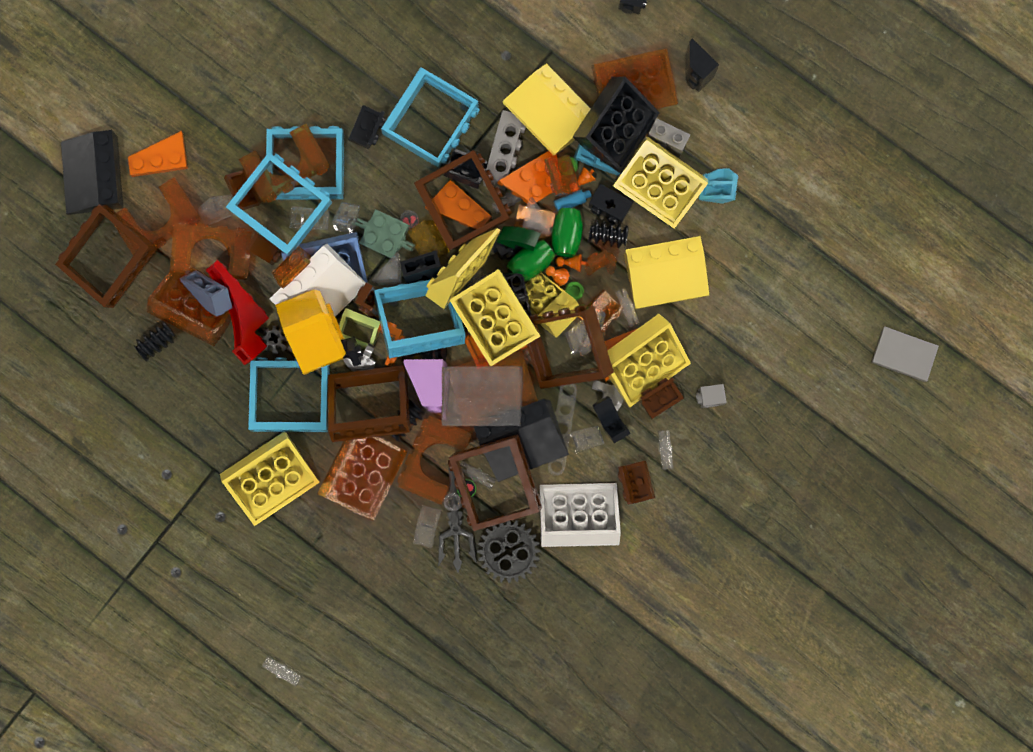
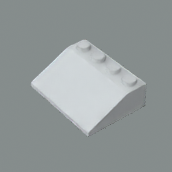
M325 244L270 300L276 305L315 289L321 291L325 303H330L334 316H337L357 296L359 289L362 286L364 287L366 282L328 244Z
M617 483L540 485V501L543 507L540 511L541 547L619 545L621 532Z

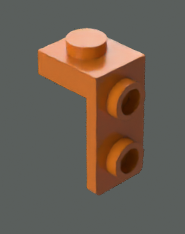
M387 321L390 336L395 338L394 341L405 339L403 331L398 329L396 324ZM380 324L378 330L380 333H383ZM388 356L385 366L390 367L391 364L394 365L397 357L389 359Z

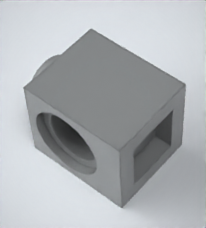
M724 384L700 387L696 393L697 404H701V408L725 405Z

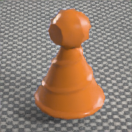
M583 167L576 183H571L569 189L574 193L579 191V186L596 181L592 175L595 171L593 169L588 171Z
M582 254L566 260L561 256L557 257L555 264L559 267L567 265L581 272L582 265H586V261H582Z
M548 266L545 270V273L548 276H552L554 283L558 286L565 285L569 280V272L565 268L555 270L554 267Z

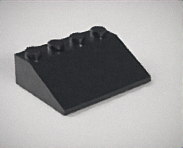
M611 77L573 135V138L585 150L617 172L622 173L660 112L626 77Z
M112 130L91 132L62 141L61 151L66 214L89 213L99 204L109 206L113 210L124 209L118 136Z
M547 399L538 400L473 426L480 445L518 434L530 470L569 455L551 401ZM510 446L484 453L498 482L519 475Z

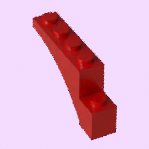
M217 260L206 269V272L214 281L228 289L232 304L229 313L234 332V349L232 352L246 365L267 347L264 340L262 341V338L255 331L269 317L264 309L256 304L253 297L241 287L240 282L233 278L226 266Z

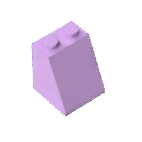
M404 360V365L422 406L430 411V413H442V410H447V363L444 360Z

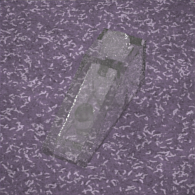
M605 312L597 313L601 329L606 316ZM582 320L565 333L573 355L577 353L585 355L591 352L592 347L584 321Z

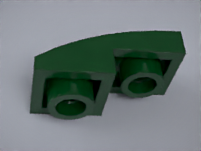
M503 226L497 243L513 249L518 245L534 251L541 233L521 227Z

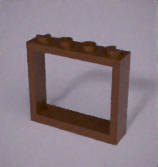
M475 150L414 182L449 251L462 246L473 238L511 219L510 214L512 212L507 203L504 204L501 200L503 194L500 188L494 186L492 182L494 177L491 171H486L483 165L485 163L481 153L477 154ZM472 159L502 216L455 241L426 184Z
M99 204L92 210L89 219L81 225V230L70 240V245L59 255V260L55 265L103 307L114 308L158 248L109 206ZM104 217L109 219L140 246L105 295L70 266Z
M585 304L574 307L573 310H570L568 307L558 310V313L548 311L543 313L542 316L537 314L528 316L539 334L537 324L582 316L597 363V368L553 375L540 336L527 344L540 389L605 379L614 373L594 306L586 307Z
M405 365L328 375V432L332 442L410 433L408 376ZM399 381L400 416L336 424V389Z
M518 434L453 453L449 457L448 466L450 471L454 472L455 487L457 490H460L462 496L460 497L461 505L463 508H466L468 514L466 516L469 526H472L473 531L539 513L543 508ZM510 446L530 507L479 522L459 461Z

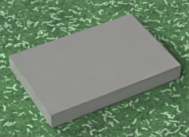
M883 327L871 363L927 382L939 346L888 327Z

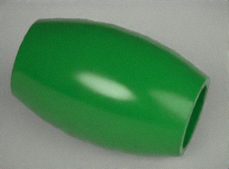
M573 208L559 209L552 228V246L555 255L575 257L580 247L583 233L582 216L579 210Z
M544 240L537 242L534 251L526 248L520 250L510 260L506 269L509 273L521 274L524 277V282L542 273L551 264L555 254Z

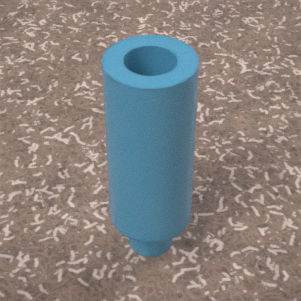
M579 190L556 199L553 203L558 212L560 208H573L583 204L587 198L592 196L589 190L584 192Z

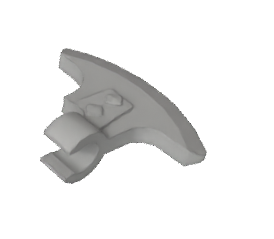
M368 343L363 356H361V365L353 366L349 357L343 359L345 364L353 372L375 369L376 361L370 357L375 346Z
M600 381L593 382L592 389L602 391V399L609 396L616 411H618L624 399L615 386Z

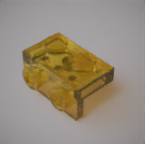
M424 220L408 231L419 256L432 251H437L439 257L450 253L434 220Z

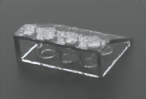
M442 367V426H520L523 367Z

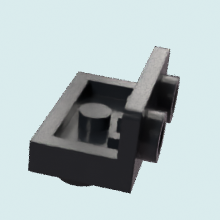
M363 105L348 140L367 149L371 145L375 146L379 137L376 134L377 130L382 128L386 121V118L383 117L385 112H378Z
M454 149L449 163L467 153ZM472 159L443 175L476 189H479L483 181ZM485 161L483 164L485 169L487 168L488 161Z

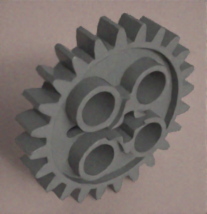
M516 520L514 525L507 521L506 525L500 523V527L493 525V531L486 529L488 536L481 535L485 541L484 543H478L483 549L478 550L477 553L483 554V557L479 558L478 561L485 562L481 568H489L486 573L487 575L493 572V579L500 576L501 583L504 578H507L508 583H510L511 578L518 582V576L526 579L525 572L532 574L529 568L537 567L533 561L540 560V558L535 556V553H539L541 550L535 549V546L540 543L533 542L536 534L529 535L531 528L525 531V524L523 523L518 527V521ZM509 533L517 534L518 540L516 543L511 544L507 541ZM520 542H524L523 546L512 552L513 556L506 555L498 561H494L495 557L506 551L505 547L512 548ZM492 543H499L501 545L499 553L494 554L490 551ZM521 549L526 550L528 553L527 559L523 561L519 560L516 556L517 552ZM504 559L511 562V568L507 571L500 568V562Z

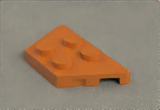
M547 151L497 182L498 185L501 187L505 186L512 191L513 195L521 198L528 205H534L562 187L557 154L553 156L550 151Z

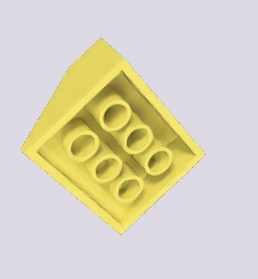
M547 63L530 75L502 102L553 156L575 140L573 135L590 111V107Z
M646 136L613 186L675 229L707 186L708 180Z
M496 228L473 238L468 244L464 243L458 251L459 254L457 256L454 254L450 258L449 265L447 267L443 266L437 274L438 277L436 279L432 278L426 286L428 288L426 297L445 309L450 303V299L455 297L486 263L500 230Z
M701 236L625 250L624 258L635 309L709 296Z
M499 269L450 299L451 304L490 366L540 337L537 329Z
M657 314L607 350L614 371L608 377L629 407H632L642 397V392L648 388H651V390L658 387L657 383L664 378L669 380L691 364L670 322L660 314Z
M285 431L220 474L222 483L254 526L320 483Z

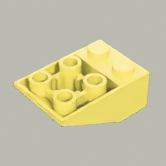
M540 273L525 284L531 314L542 316L543 313L548 311L558 313L560 309L569 307L570 310H573L574 307L579 306L572 296L543 273ZM577 317L541 323L540 325L557 338Z

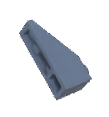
M197 270L180 278L184 286L199 303L215 316L222 315L232 308L228 289Z

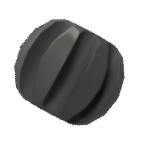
M273 326L271 331L269 328L264 331L267 335L262 336V341L264 340V343H266L267 347L265 349L267 351L273 348L272 352L275 354L279 353L280 348L283 351L288 348L285 346V343L289 342L283 329L279 330V326ZM275 336L278 337V339H277L278 342H277V343H274V342H273V341L275 340V339H274Z

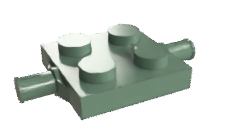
M375 209L368 222L357 218L356 221L358 222H355L356 226L364 229L360 244L393 260L402 247L411 252L415 248V244L406 241V234L410 225Z

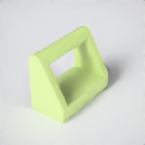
M345 308L339 324L342 334L348 320L373 329L369 344L374 346L380 333L378 330L380 321ZM343 334L344 339L350 338V336ZM356 339L358 345H361L362 349L365 350L368 343Z

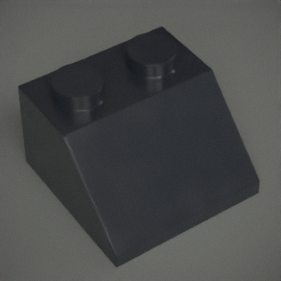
M692 38L685 54V80L691 89H696L699 92L714 78L719 64Z

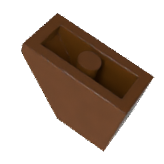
M257 233L254 234L246 247V250L273 266L282 258V251Z

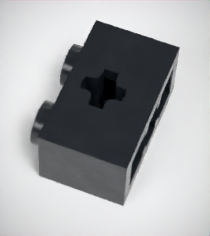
M600 184L589 202L588 208L591 209L590 211L593 214L606 217L607 221L613 223V225H622L633 205V201ZM609 204H612V205H613V207H611L610 209H607V206H608Z
M437 251L400 262L407 284L415 283L419 280L435 279L442 268Z

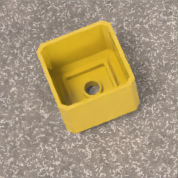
M313 289L275 305L282 329L303 375L344 358L346 352L341 342L344 339L330 303H325L321 291Z

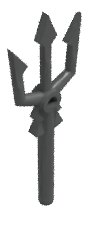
M449 469L451 512H448L447 515L450 520L448 521L450 529L439 536L438 566L446 555L443 553L444 539L454 535L455 560L453 564L459 573L462 561L459 555L458 535L469 538L470 552L468 554L476 564L477 559L473 534L461 528L463 512L458 510V492L454 483L455 475Z

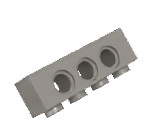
M502 110L486 171L490 170L494 177V180H492L494 186H498L502 191H505L506 187L499 186L497 182L509 175L511 168L515 169L517 163L515 153L520 151L522 140H519L521 133L524 134L526 130L523 123L512 112ZM513 131L515 132V135L513 137H508L506 135V132ZM508 148L511 152L509 154H502L501 150ZM498 166H504L506 170L503 172H498L496 168Z

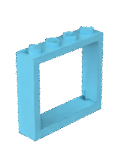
M421 67L381 128L382 134L440 168L442 164L445 165L449 160V153L452 148L455 149L458 146L461 134L467 132L471 118L477 116L480 110L478 108V100ZM425 82L469 107L438 158L393 132Z
M276 126L272 127V129H267L266 155L268 153L273 155L274 138H336V187L315 188L319 191L321 189L325 190L331 195L329 199H344V132L342 128L330 126L328 129H321L318 126H311L309 129H302L301 127L293 126L291 129H283ZM271 162L267 167L266 196L268 200L319 199L304 187H273V163Z
M268 153L226 208L290 257L332 204V201L329 199L331 195L323 189L317 190L312 180L308 177L303 179L299 176L300 171L292 165L290 167L286 166L283 163L285 160L278 154L273 156L271 153ZM271 162L321 200V203L288 245L238 207V204Z
M419 280L415 283L399 284L394 287H383V289L374 290V300L389 359L465 344V331L462 320L451 302L448 304L454 330L396 341L391 340L383 304L426 296L428 291L426 286L430 280Z
M256 358V361H250L248 430L251 432H328V375H330V364L322 367L321 422H256L258 368H300L296 358H294V361H287V358H275V361H268V358Z

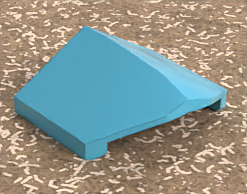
M717 169L708 174H703L707 178L708 184L699 195V200L715 203H726L735 200L738 181L736 173L730 169Z

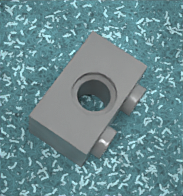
M656 118L648 137L673 155L680 157L690 134Z

